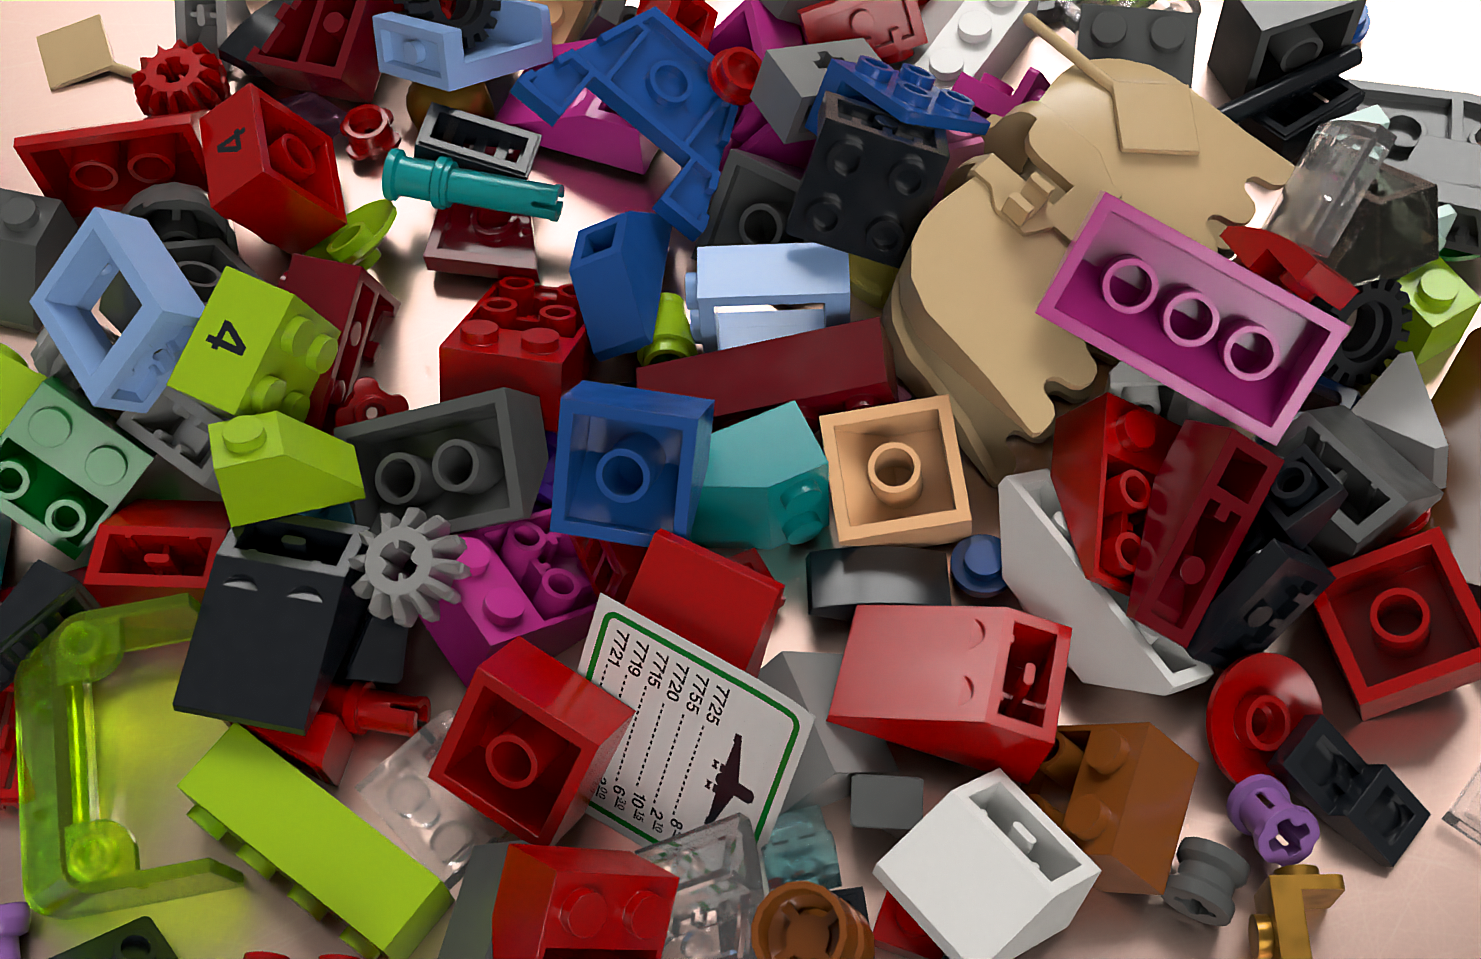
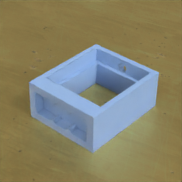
M99 207L92 209L29 301L93 407L145 414L166 388V384L205 308L147 219ZM120 270L142 306L116 343L112 345L91 310Z
M814 242L697 247V272H686L685 275L687 310H690V333L695 344H703L704 353L850 323L849 255L846 252ZM823 303V309L720 313L717 311V307Z

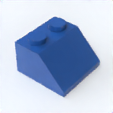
M585 380L567 392L560 399L550 531L649 547L654 533L662 528L689 541L708 467L715 400Z

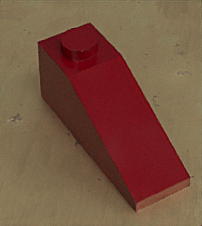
M1186 419L1153 482L1126 616L1179 646L1187 648L1285 460L1233 428Z

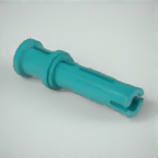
M392 148L387 154L382 172L383 197L390 201H398L400 197L429 201L433 208L441 210L451 207L453 203L548 219L551 222H558L562 214L564 202L558 201V197H564V186L562 184L553 185L461 169L458 167L457 162L453 161L450 157L441 156L437 161L406 156V152L403 149Z

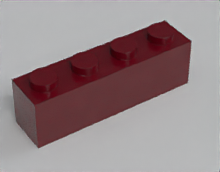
M880 316L636 368L638 389L715 400L712 433L794 400L813 434L821 430L819 416L899 403L893 348Z

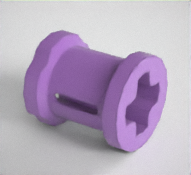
M1253 775L1238 783L1229 794L1226 805L1228 818L1237 830L1246 835L1253 836L1254 846L1265 861L1277 863L1281 866L1300 863L1312 853L1314 844L1320 836L1319 823L1307 808L1291 803L1289 792L1278 779L1271 775ZM1258 794H1262L1270 802L1267 807L1259 800ZM1278 833L1288 842L1287 846H1283L1275 838Z

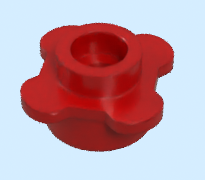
M363 104L347 113L339 128L341 134L348 138L349 144L346 147V152L351 159L364 160L367 156L379 155L384 151L389 152L392 148L399 147L401 138L399 133L392 129L391 124L394 121V116L389 109L374 104Z
M366 376L354 382L353 391L347 396L344 407L337 409L335 412L334 420L336 426L341 427L374 419L366 416V411L371 407L377 409V416L375 418L407 411L409 410V405L405 397L400 394H388L379 388L378 382L374 378Z

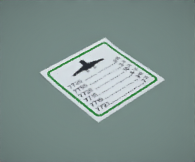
M600 592L577 673L636 712L585 813L686 872L718 893L736 909L743 911L816 717L792 699L759 679Z

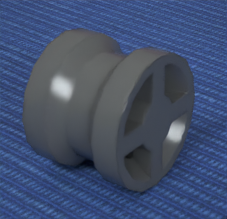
M1185 837L1181 840L1176 852L1179 862L1178 869L1175 874L1169 875L1164 895H1161V897L1178 912L1192 919L1214 926H1227L1231 923L1235 913V904L1232 900L1235 889L1241 888L1247 883L1251 873L1250 865L1235 851L1220 843L1200 837Z

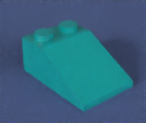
M795 400L711 433L708 467L690 535L693 543L704 548H756L772 550L786 543L796 545L807 542L817 536L822 528L829 526V462Z

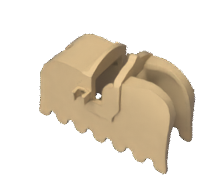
M1106 58L1090 60L1115 81L1183 84L1175 77L1151 65L1124 59ZM1071 65L1056 77L1039 101L1031 100L1015 106L1004 117L992 114L986 119L991 125L986 135H980L985 142L984 154L967 160L952 173L946 182L942 200L922 220L899 268L882 312V324L893 348L896 375L918 399L949 394L958 444L993 488L998 487L1005 476L1013 475L1016 469V458L1007 446L1006 438L1008 436L1019 435L1032 443H1042L1053 434L1056 420L1054 405L1048 396L1057 395L1070 403H1082L1091 396L1095 388L1094 378L1097 374V365L1093 357L1111 365H1117L1121 361L1035 313L1067 247L1100 190L1106 191L1218 254H1228L1232 250L1219 235L1227 226L1248 225L1256 213L1255 202L1245 190V183L1255 182L1268 190H1280L1287 186L1296 176L1297 167L1244 131L1191 88L1189 90L1201 151L1198 156L1121 152L1112 94L1076 65Z

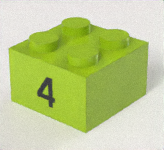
M226 266L166 385L230 420L243 415L278 411L300 422H304L309 412V397L320 374L325 373L336 358L338 351L337 340L341 331L295 294Z

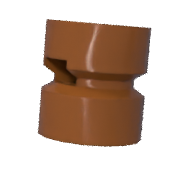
M809 881L787 882L770 891L757 907L751 924L752 948L757 959H874L875 956L874 934L867 919L852 905L839 898L824 886Z

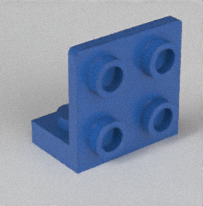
M860 55L857 63L831 58L804 127L817 136L818 111L826 90L882 108L901 122L907 124L986 135L991 123L972 111L975 102L958 92L949 89L940 90L934 86L936 77L929 71L907 63L902 64L900 71L894 70L891 66L878 59Z

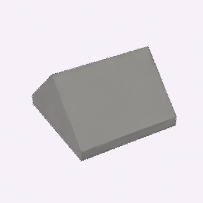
M781 651L760 669L758 675L760 681L789 697L816 717L775 825L851 796L852 776H855V774L899 776V769L884 739L826 721L843 654Z

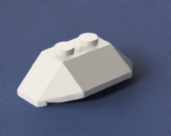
M1048 468L1005 476L998 485L1002 579L1019 599L1020 606L1027 614L1073 628L1067 666L1075 672L1082 683L1167 696L1204 683L1214 674L1211 665L1192 659L1182 646L1127 617L1126 612L1130 597L1085 578L1050 477L1051 471Z

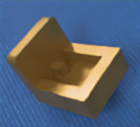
M1308 864L1287 865L1277 868L1273 872L1274 875H1269L1254 895L1256 914H1251L1248 922V937L1252 956L1254 959H1312L1305 909L1330 908L1345 891L1343 875L1319 874L1317 866Z

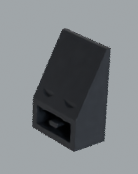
M298 514L232 527L218 549L213 562L172 703L174 711L306 736L370 604L371 599H363L357 596L351 588L365 573L351 568L348 561L349 558L356 555H365L369 546L362 543L358 532H364L365 530L371 532L370 527Z

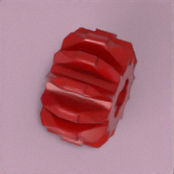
M179 38L174 46L169 49H164L157 44V54L154 57H140L141 70L131 75L135 89L134 94L137 97L136 103L143 115L148 117L210 109L211 111L231 96V87L226 77L228 73L222 61L217 59L215 53L211 54L201 42L188 46Z

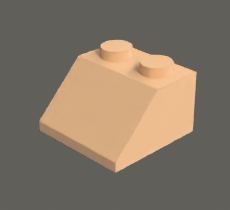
M949 394L819 416L824 452L829 462V483L840 545L921 548L958 542L972 536V517Z

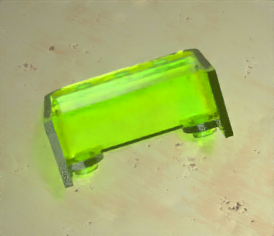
M189 593L74 614L64 620L26 655L17 667L14 676L22 885L26 902L38 914L58 920H70L244 887L243 872L210 857L140 870L139 846L133 833L127 827L115 821L100 819L92 682L99 681L110 675L120 664L125 652L191 641L201 604Z

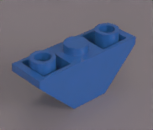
M627 211L578 230L569 273L593 354L600 362L625 353H634L653 342L672 225L657 213Z

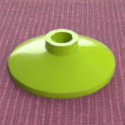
M379 199L353 210L346 215L347 225L306 251L304 255L362 266L367 271L381 257V252L377 247L387 236L396 219V206L390 200Z

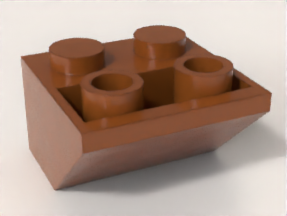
M1150 722L1057 726L1055 743L1029 784L1021 783L1020 789L1102 870L1093 884V888L1113 893L1164 895L1199 763Z

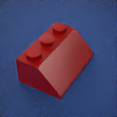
M210 109L71 127L14 138V149L43 195L62 200L73 218L88 216L94 207L120 212L135 194L155 184L178 182L198 186L204 191L209 192L205 161L202 153L203 146L199 119L207 114Z

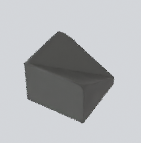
M855 774V776H852L850 825L857 828L882 829L900 841L923 819L924 779L910 776Z

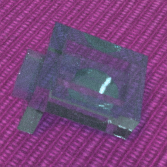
M817 804L779 814L768 844L761 848V864L769 892L787 882L809 881L824 886L828 890L842 887L836 844L832 832L827 830L820 805Z

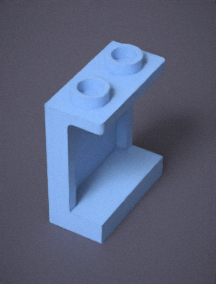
M496 0L501 1L500 11H491L490 16L498 20L495 28L484 29L489 37L484 42H475L476 46L469 49H463L462 32L459 28L391 11L372 16L379 72L450 92L552 62V25L549 8L547 5L527 0Z

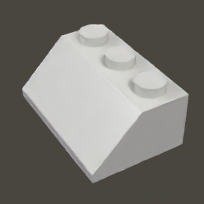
M930 0L920 12L928 43L914 47V55L910 58L888 65L894 70L899 71L904 63L925 69L936 77L933 85L940 90H951L961 72L977 80L981 79L983 73H988L1001 80L1034 35V32L1023 23L1022 19L1027 13H1031L1034 16L1037 15L1038 0Z

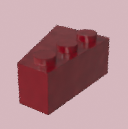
M294 0L291 5L284 2L274 16L279 20V23L261 49L254 45L245 60L277 86L363 104H371L381 75L378 66L372 16L390 11L399 13L402 10L403 4H394L393 0Z
M293 253L289 269L281 276L278 288L295 294L341 331L337 340L338 351L331 367L325 373L320 374L309 397L310 408L303 422L334 436L333 428H337L334 420L335 412L337 409L344 407L345 400L353 391V384L364 361L376 363L382 347L379 342L373 341L384 316L396 317L401 302L362 266Z

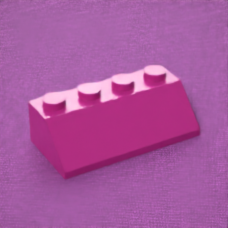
M1100 190L1067 247L1035 310V313L1274 446H1277L1351 328L1348 324Z

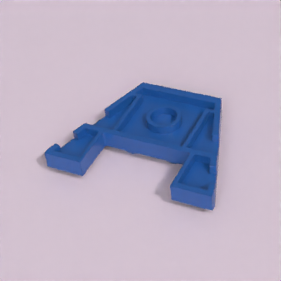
M655 6L600 34L596 41L576 51L572 48L555 57L551 64L535 72L531 69L523 73L516 80L509 92L551 127L555 125L585 88L590 90L681 166L679 173L651 209L691 242H694L704 232L710 217L707 211L711 196L717 190L721 175L719 171L721 158L725 146L730 141L739 106L722 100L710 86L707 71L711 60L715 56Z

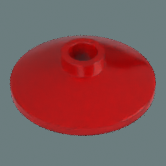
M1259 652L1237 659L1218 678L1207 706V739L1216 764L1222 773L1235 785L1245 778L1257 774L1271 775L1278 779L1266 766L1268 761L1304 715L1323 714L1319 693L1308 673L1298 663L1284 655Z

